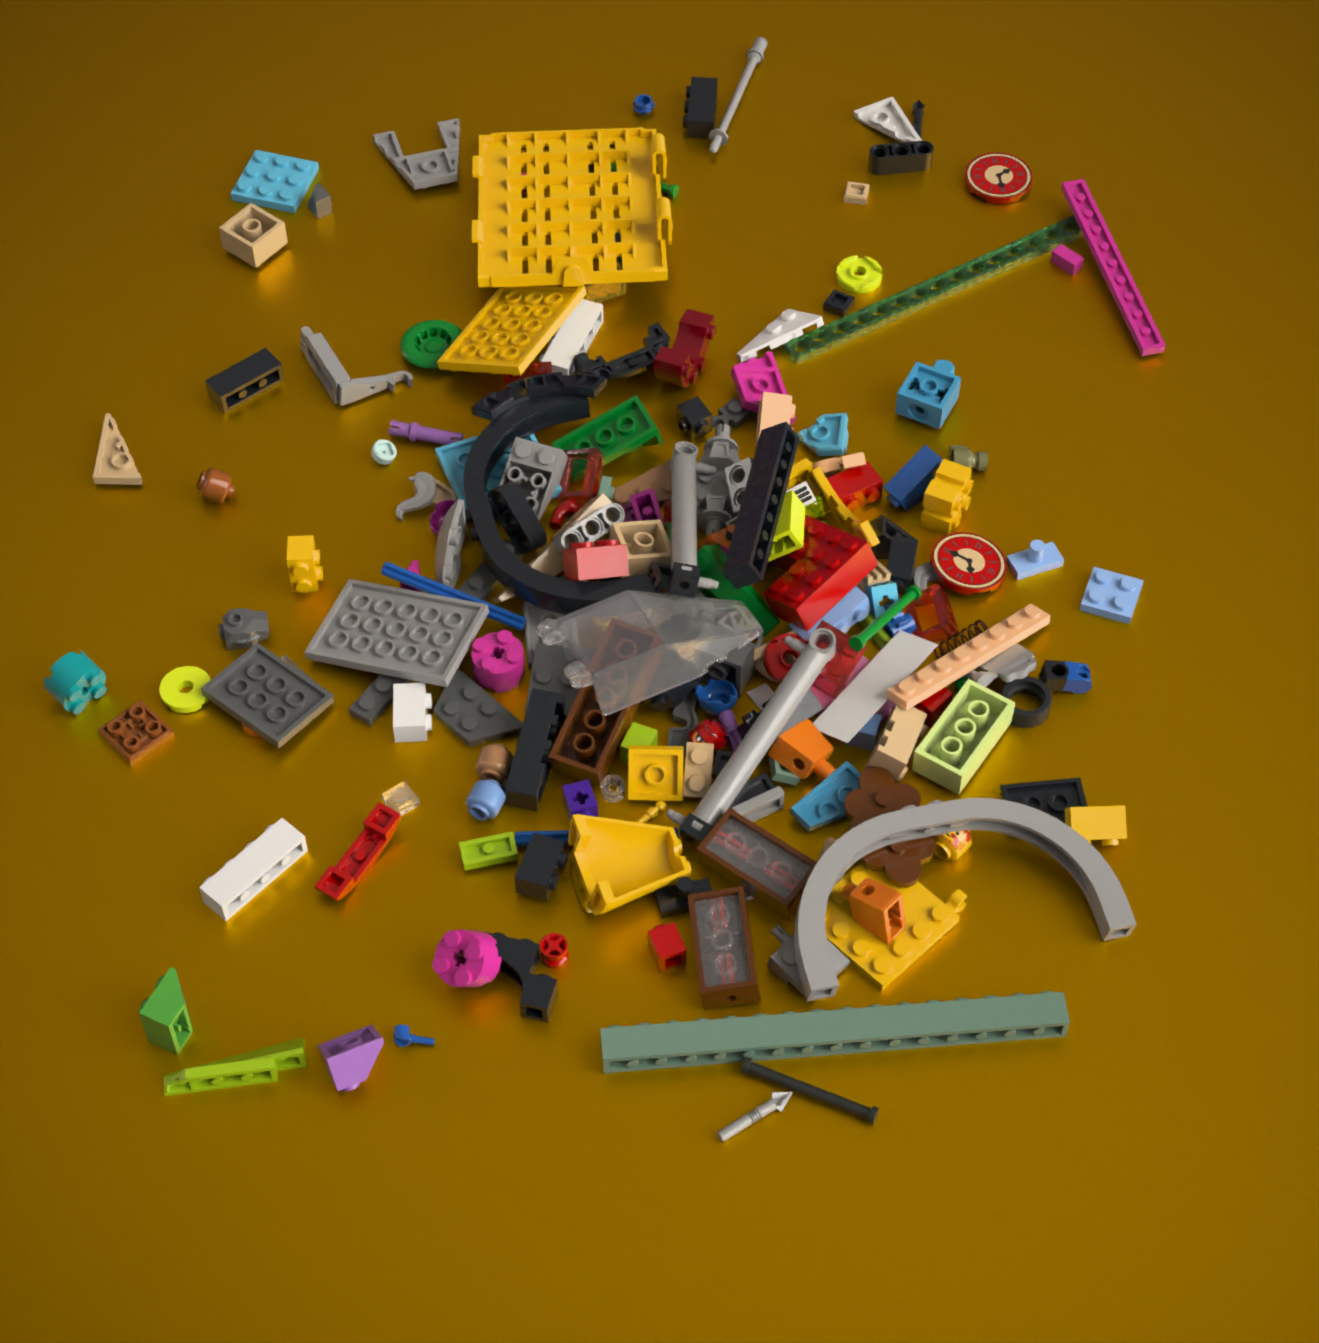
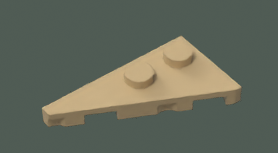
M105 413L93 473L94 484L142 485L141 475L137 471L134 460L118 430L114 418L111 417L110 413Z

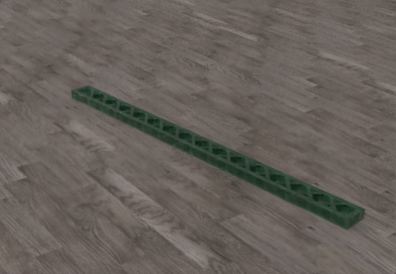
M1074 215L790 340L784 343V351L796 364L804 362L1048 253L1060 244L1065 245L1083 237L1082 231ZM1064 229H1073L1074 231H1067ZM1046 237H1053V238H1056V239L1052 240V239H1047ZM1028 245H1033V246H1038V247L1032 248V247H1026V246H1028ZM1013 253V254H1019V255H1018V256H1011V255H1008V254ZM990 262H998L1000 264H990ZM977 270V271H982V272H980V273H974V272H969V271ZM951 279H961L962 281H952ZM933 287H939V288H944V289H942V290H936V289H931V288H933ZM913 296H923L924 298H913ZM895 304H900V305H905V306H903V307H896V306H893V305H895ZM875 313H883V314H885V315H883V316H878V315H873V314H875ZM857 321L865 322V324L863 325L854 323ZM841 330V331H846V332L843 333V334H841V333H836V332H834V331ZM816 339H823V340H827V341H825V342L822 343V342H817V341H814V340H816ZM799 347L807 350L798 353L795 349Z

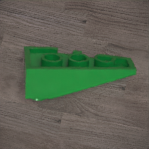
M718 544L702 546L697 551V566H700V577L710 578L718 581L719 584L717 589L702 588L700 591L705 597L710 599L712 605L718 611L726 613V616L744 613L754 618L761 627L764 639L781 621L751 585L736 589L725 578L722 571L727 555ZM734 619L736 623L740 624L741 619ZM745 620L743 627L746 628L751 622ZM756 627L749 630L753 634L758 633Z

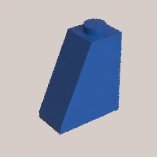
M924 445L883 487L888 494L886 497L887 501L895 508L900 506L905 511L923 501L924 492L931 480H934L936 471L943 459L928 446Z

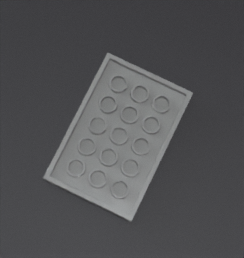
M349 579L304 653L308 660L448 687L486 619L489 608L487 604Z

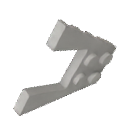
M459 118L437 122L438 131L445 146L443 149L403 156L395 131L374 134L373 142L414 190L449 184L458 181Z

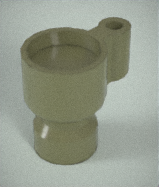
M950 445V461L971 469L975 468L977 471L987 470L988 452L978 451L977 453H972L967 446Z

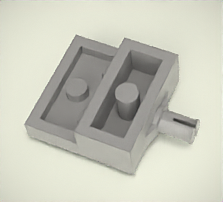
M777 924L770 933L782 945L770 956L767 967L786 985L791 983L805 996L795 960L794 934L789 935ZM826 938L829 954L837 976L849 965L850 960Z

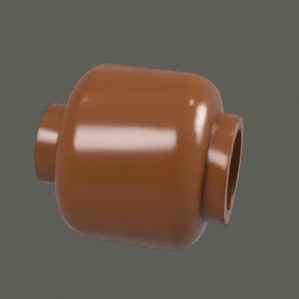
M209 468L207 471H202L196 489L199 490L200 497L220 504L225 498L231 499L235 485L231 484L232 476L216 468Z

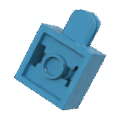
M943 359L937 360L932 367L916 361L897 392L895 413L940 429L959 398L961 377L954 375V365L950 361Z

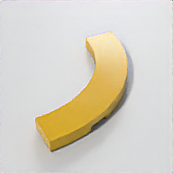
M820 466L812 470L808 476L822 501H827L832 516L843 530L867 541L870 547L880 543L869 521L860 520L844 505L828 482Z

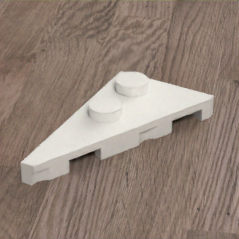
M893 96L854 111L856 120L900 142L922 141Z
M793 309L783 311L777 319L768 324L761 333L736 354L738 362L743 363L757 357L756 351L768 345L772 350L793 338L803 335L802 329L808 326H822L824 324L822 316Z

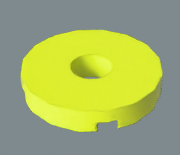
M858 255L850 256L838 264L836 280L840 287L848 292L856 294L868 293L880 285L882 268L877 261L870 257L858 258ZM859 272H860V273H863L864 275H855L854 273H859Z
M194 666L175 668L161 680L159 691L162 703L176 713H190L201 709L206 701L207 703L210 701L202 695L201 688L211 680L210 676L205 670ZM184 687L193 688L188 693L180 692V690Z

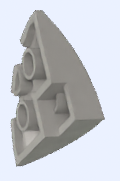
M458 499L451 506L442 521L434 559L435 581L455 589L462 570L460 552L467 535L464 500Z

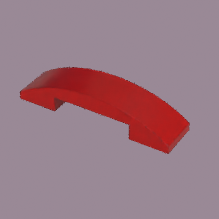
M378 802L364 820L363 831L335 867L331 865L328 867L314 888L337 902L345 897L364 878L378 860L393 836L402 815Z

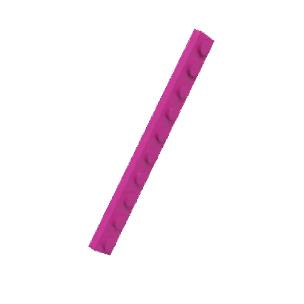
M1079 179L1062 182L1061 190L1141 356L1164 352L1166 345L1085 180Z

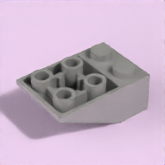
M516 437L499 486L508 482L516 483L540 521L561 481L568 456L562 449Z

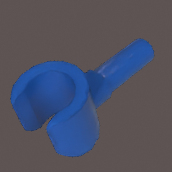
M401 1024L394 1028V1041L399 1047L408 1046L410 1043L434 1046L435 1038L411 1035L407 1025Z

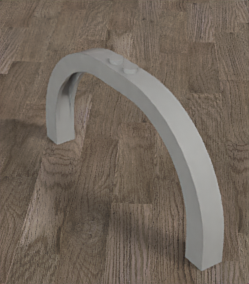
M964 798L944 802L934 800L927 805L918 807L908 805L900 810L869 819L850 829L825 851L807 880L797 909L794 925V951L799 977L807 1002L835 996L839 983L826 941L825 912L828 897L840 877L862 857L890 844L966 830L998 832L1019 838L1038 847L1059 862L1071 874L1086 896L1103 941L1130 936L1137 924L1124 890L1112 868L1083 836L1059 819L1030 806L1001 799Z

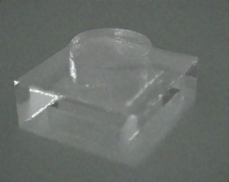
M405 781L381 794L383 802L401 815L420 805L419 798Z

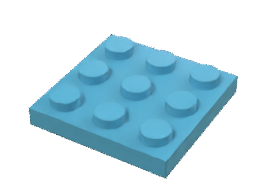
M255 150L230 193L231 199L237 202L252 203L257 206L295 213L319 170L318 162Z

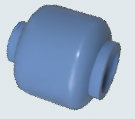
M495 780L477 781L466 798L468 812L472 817L481 821L493 819L498 815L506 801V795L501 785Z

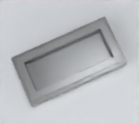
M777 786L732 807V809L750 821L755 822L784 808V791L780 786Z

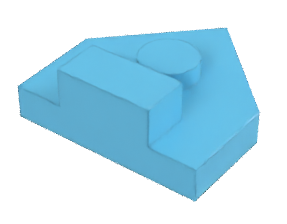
M847 413L823 414L807 430L804 428L797 433V436L800 438L799 441L818 456L844 455V452H847L849 438Z

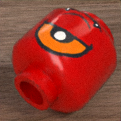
M705 719L688 733L689 742L714 744V757L717 749L722 750L727 745L725 737L728 734L716 720L709 721Z

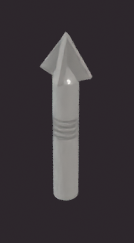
M771 1092V1099L717 1132L718 1138L721 1142H724L772 1111L778 1109L782 1112L793 1092Z

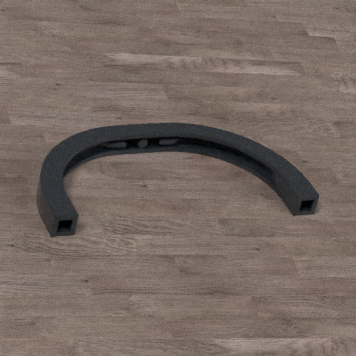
M571 394L537 397L509 408L494 419L475 440L469 451L463 475L467 509H465L466 524L472 525V527H469L472 542L477 541L483 560L493 576L511 593L539 608L569 616L592 618L617 617L661 608V589L655 587L654 582L656 580H652L651 572L599 582H582L557 578L542 573L522 562L506 546L497 529L486 495L487 483L497 462L513 446L516 437L524 439L537 431L554 425L589 418L588 397Z

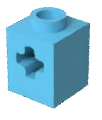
M893 581L869 586L865 585L866 596L870 604V613L875 618H878L898 600L897 585ZM883 597L887 598V602H884L883 606L879 605Z

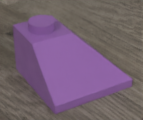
M371 1024L317 1045L331 1081L337 1091H351L356 1089L360 1082L367 1079L384 1044V1040Z

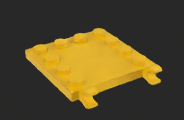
M859 863L835 884L828 897L825 912L826 938L850 960V964L883 991L959 922L960 916L957 913L966 906L964 900L967 898V895L958 889L945 904L919 882L908 888H899L887 880L884 871H872ZM865 878H871L902 893L906 927L889 945L854 921L850 902L841 896L846 884L852 883L858 886Z

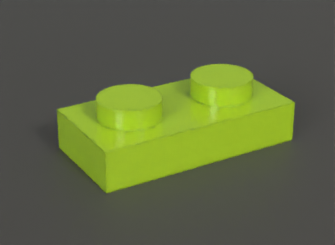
M513 831L458 842L464 871L519 860Z

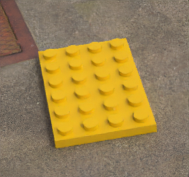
M585 286L500 287L437 361L439 369L472 373L521 375L587 294Z

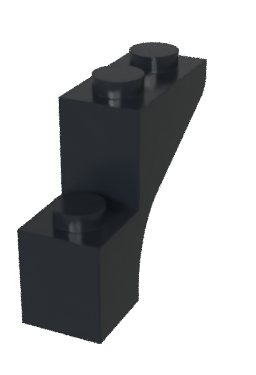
M486 932L497 942L495 945L498 949V956L501 957L500 970L522 990L519 1002L521 1017L549 1023L558 995L557 979L546 974H535L540 961L539 944L529 939L519 940L498 932Z

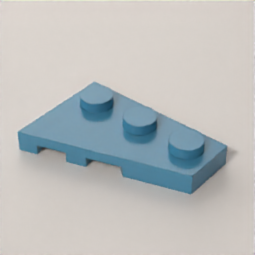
M846 761L790 809L789 813L808 831L847 817L844 813V801L851 791L858 789L861 773Z

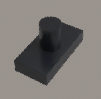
M681 877L677 880L676 885L655 890L654 897L661 919L688 913L687 895L712 891L709 879L704 878L692 881L689 877Z

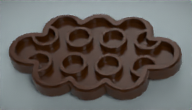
M881 767L867 768L859 777L858 789L851 791L844 801V813L851 820L849 830L869 819L900 810L905 806L915 805L918 807L921 803V796L912 785L895 783L893 776L886 769ZM933 836L902 841L877 849L862 857L859 861L867 869L884 871L887 880L892 885L899 888H908L918 882L922 872L921 864L927 863L933 858L936 842Z

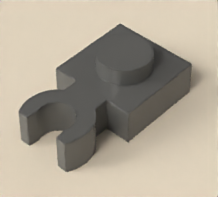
M734 397L718 410V416L712 418V429L718 424H722L721 432L724 431V424L731 425L736 429L752 417V411L742 408L740 400Z

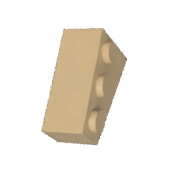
M896 704L884 725L864 770L870 767H881L891 773L894 781L898 780L901 782L908 769L906 767L908 760L911 761L914 751L918 747L915 743L917 739L920 740L927 728L924 725L927 714L914 707L904 710Z

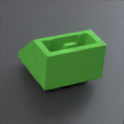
M170 967L165 976L162 975L158 979L151 996L142 1002L139 1016L148 1042L178 1055L192 1035L193 1029L176 969Z

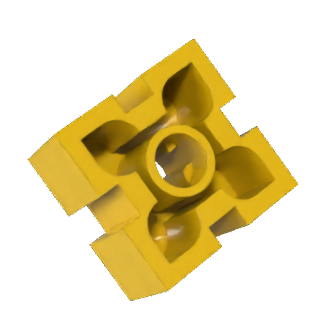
M943 459L936 471L934 480H931L924 492V510L922 511L920 526L944 535H948L953 527L957 528L961 520L962 510L966 511L971 501V497L968 496L974 482L970 479L971 468Z

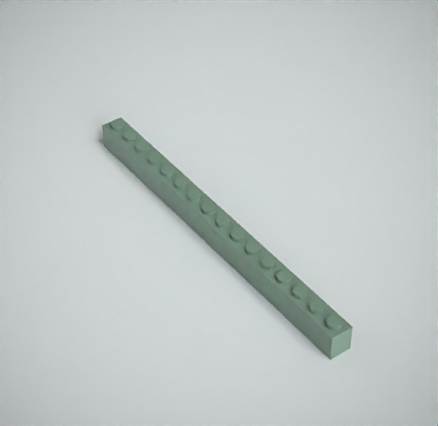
M1044 991L1040 994L1030 995L1024 993H1016L1004 997L989 995L979 999L957 998L953 1001L941 1002L929 1000L925 1003L915 1004L901 1002L890 1006L874 1004L865 1008L842 1007L838 1010L827 1011L823 1009H814L810 1012L801 1013L786 1011L776 1015L759 1013L750 1017L727 1016L723 1019L712 1020L699 1018L687 1022L671 1020L662 1024L639 1023L636 1026L623 1027L611 1025L607 1028H600L604 1074L742 1063L747 1057L752 1058L753 1062L1066 1037L1070 1021L1064 992Z

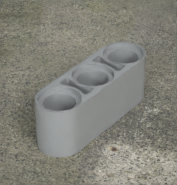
M610 503L597 509L558 534L554 541L555 549L562 554V549L568 548L564 543L565 536H569L573 543L593 542L610 531L612 523L623 521L625 517L623 508L617 503ZM607 510L612 511L614 514L613 522L606 518ZM586 523H589L593 526V535H589L586 532Z

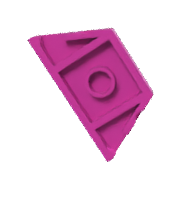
M772 351L766 352L764 357L760 359L754 357L746 363L734 365L731 370V376L742 408L758 413L759 399L763 392L788 395ZM795 415L793 419H790V425L794 424V421L796 419Z

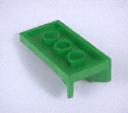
M635 395L551 444L555 448L562 449L568 456L565 468L572 480L576 482L623 454L635 452L644 446L657 444L661 446L664 442L657 426L638 396Z

